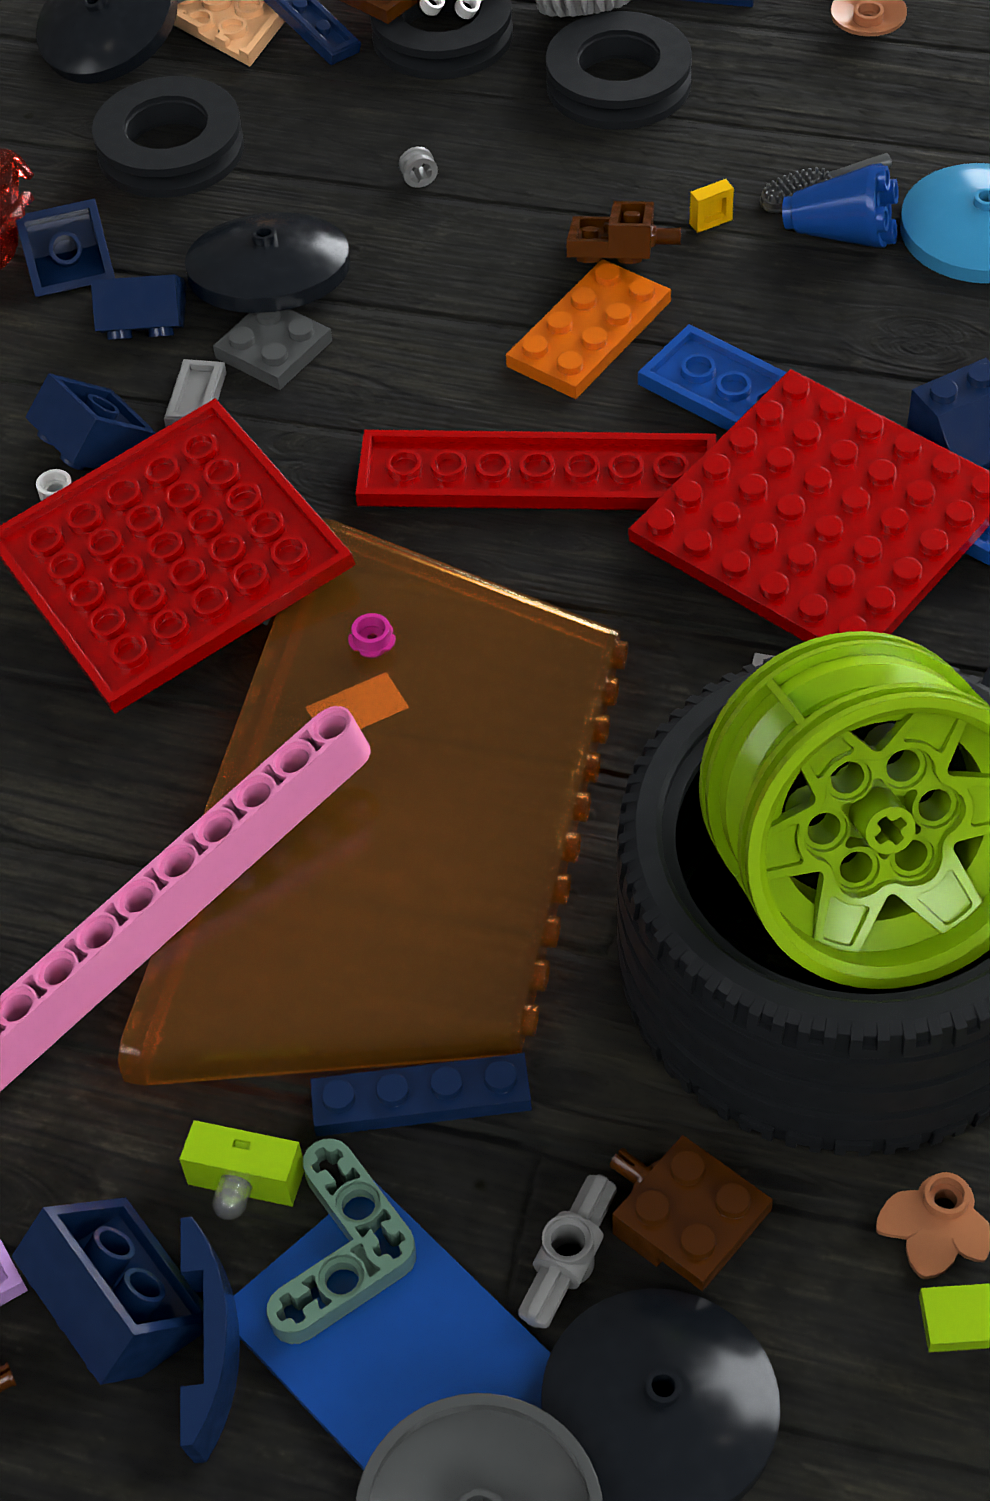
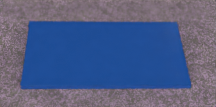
M377 1183L376 1185L409 1227L415 1240L416 1262L413 1269L404 1277L310 1340L301 1344H288L280 1341L274 1335L267 1316V1303L271 1295L278 1288L349 1242L328 1214L234 1295L240 1340L363 1471L376 1447L390 1430L414 1411L440 1399L461 1394L491 1393L516 1398L541 1409L543 1376L551 1355L521 1323ZM356 1197L345 1205L344 1214L351 1219L362 1220L373 1212L375 1204L369 1198ZM380 1227L374 1234L379 1240L381 1254L387 1253L393 1259L401 1255L399 1245L391 1246L383 1236ZM339 1270L329 1277L327 1288L336 1294H346L356 1287L359 1278L353 1271ZM317 1287L312 1288L313 1301L317 1299L320 1309L326 1307L320 1298ZM289 1305L284 1309L286 1319L291 1318L296 1324L305 1319L302 1309L297 1310L293 1305Z

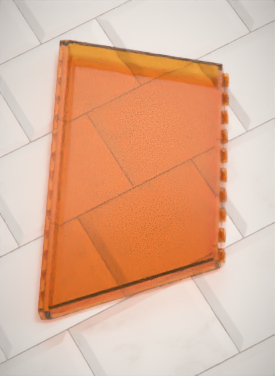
M321 518L350 550L356 565L276 614L203 815L313 717L326 708L342 706L350 711L370 745V756L359 770L151 956L120 1042L118 1063L124 1082L147 1086L458 1061L522 1053L525 1037H534L538 1025L539 1005L534 1004L536 992H545L549 980L550 960H545L547 948H556L559 939L561 917L556 916L558 904L566 905L570 894L571 874H566L568 863H577L579 858L581 833H576L578 823L587 822L589 817L591 793L586 792L588 782L596 783L599 776L601 754L596 753L598 743L606 744L609 735L610 715L605 714L607 706L615 707L618 698L619 678L615 677L616 669L624 670L626 666L628 641H621V632L333 519ZM368 613H377L387 618L393 627L392 634L396 636L393 648L374 658L361 656L359 651L351 649L348 642V637L352 633L353 622L361 615Z

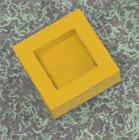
M727 179L690 192L689 224L697 233L733 220L734 187Z

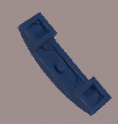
M191 1216L181 1218V1274L194 1293L203 1292L204 1384L180 1386V1447L194 1463L207 1462L214 1450L232 1406L239 1368L240 1338L236 1303L225 1269L205 1234Z

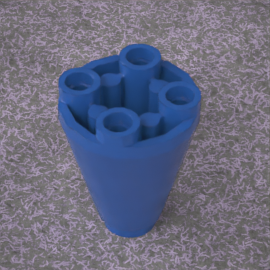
M879 163L871 164L795 191L793 196H785L783 199L782 217L786 230L794 229L796 233L873 248H885L887 244H896L897 223L895 219H892L891 204L898 203L899 190L897 179H890L888 166Z

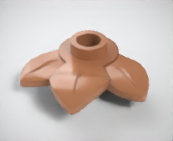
M942 1172L932 1175L923 1181L919 1190L895 1193L886 1201L877 1218L876 1232L878 1234L907 1240L906 1253L909 1264L913 1271L922 1279L935 1278L944 1274L953 1265L958 1254L974 1262L983 1263L990 1252L989 1222L974 1209V1195L969 1185L960 1176L953 1173ZM938 1198L950 1199L955 1207L951 1209L942 1208L935 1203V1200Z

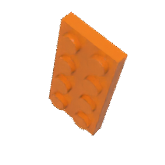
M601 259L506 353V367L577 399L671 302V289Z

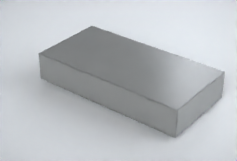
M183 359L164 417L166 427L214 398L219 399L226 376L225 362Z

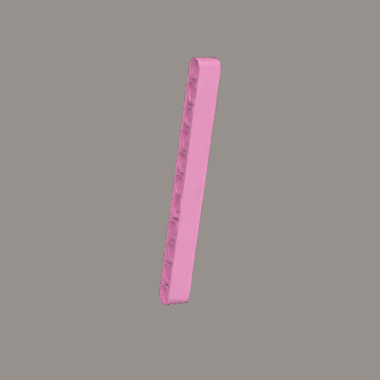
M332 706L313 717L0 995V1092L365 764L371 753L370 745L347 708Z

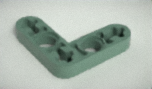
M322 1139L313 1143L306 1150L303 1157V1169L309 1187L349 1242L278 1288L271 1295L267 1303V1316L274 1335L280 1341L288 1344H301L310 1340L404 1277L413 1269L416 1262V1246L411 1230L349 1147L336 1139ZM327 1159L332 1165L338 1164L340 1177L344 1182L339 1189H337L336 1181L327 1170L320 1171V1162ZM353 1198H369L375 1204L373 1212L362 1220H354L344 1214V1208ZM380 1227L383 1236L391 1246L399 1245L401 1254L399 1257L393 1259L387 1253L381 1254L379 1240L374 1234ZM336 1271H353L359 1278L356 1287L346 1294L331 1292L327 1288V1281ZM317 1287L320 1298L326 1305L322 1309H320L317 1299L313 1301L311 1289ZM289 1305H293L297 1310L302 1309L305 1319L296 1324L293 1319H286L284 1309Z

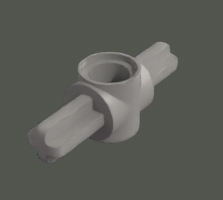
M604 1175L587 1176L570 1211L559 1212L543 1229L542 1246L533 1261V1266L538 1273L518 1310L519 1317L534 1328L549 1327L567 1290L577 1289L593 1272L594 1256L604 1238L599 1226L617 1193L616 1185ZM565 1244L576 1245L582 1249L573 1256H563L555 1251Z

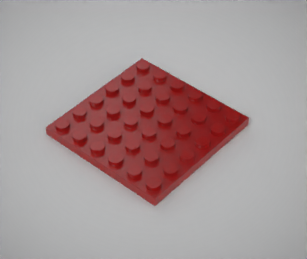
M790 369L628 529L629 541L805 642L829 634L869 631L891 635L990 526V471Z
M216 398L0 525L1 561L114 714L356 565L350 550Z

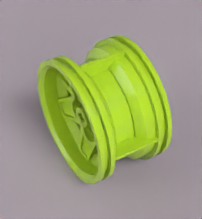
M855 631L825 635L793 646L759 667L729 698L710 731L700 766L699 798L703 821L713 845L727 868L738 881L755 913L775 943L792 960L806 970L838 984L867 989H896L933 981L963 968L990 950V705L937 654L908 639L886 633ZM896 721L895 724L885 723L876 726L867 734L864 741L852 732L857 728L870 724ZM957 745L963 755L967 771L948 770ZM904 750L899 760L887 765L888 760L893 754ZM846 762H849V764L841 768L835 776H831L832 773L839 766L843 765ZM801 772L807 785L797 789L789 796L785 804V812H782L787 794L794 780ZM931 790H935L928 800L919 803L923 795ZM826 813L822 821L816 825L809 826L815 816ZM857 852L852 860L841 864L847 855ZM819 872L817 889L810 888L793 876Z

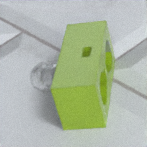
M193 1120L179 1159L188 1185L216 1190L212 1202L213 1209L220 1218L225 1220H233L241 1216L249 1198L293 1207L304 1173L303 1156L300 1144L297 1141Z

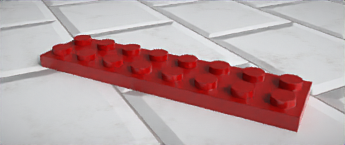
M364 430L355 493L357 506L648 510L716 443V434Z

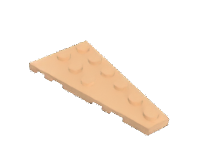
M186 0L178 4L174 26L250 67L285 21L263 0Z

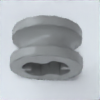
M417 146L410 148L400 157L399 169L409 186L415 188L425 187L436 178L438 173L437 164L431 152L425 147Z

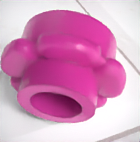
M368 613L361 615L353 622L352 633L348 637V642L351 649L359 651L361 656L374 658L390 651L395 645L396 636L392 634L393 627L387 618L377 613Z

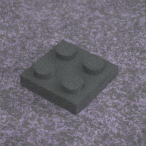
M291 309L276 312L249 313L216 342L213 348L216 359L281 390L332 342V334L330 328Z

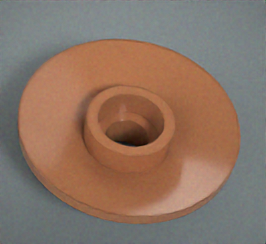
M834 0L831 5V18L833 22L842 30L859 36H880L891 33L902 26L907 15V7L903 0Z

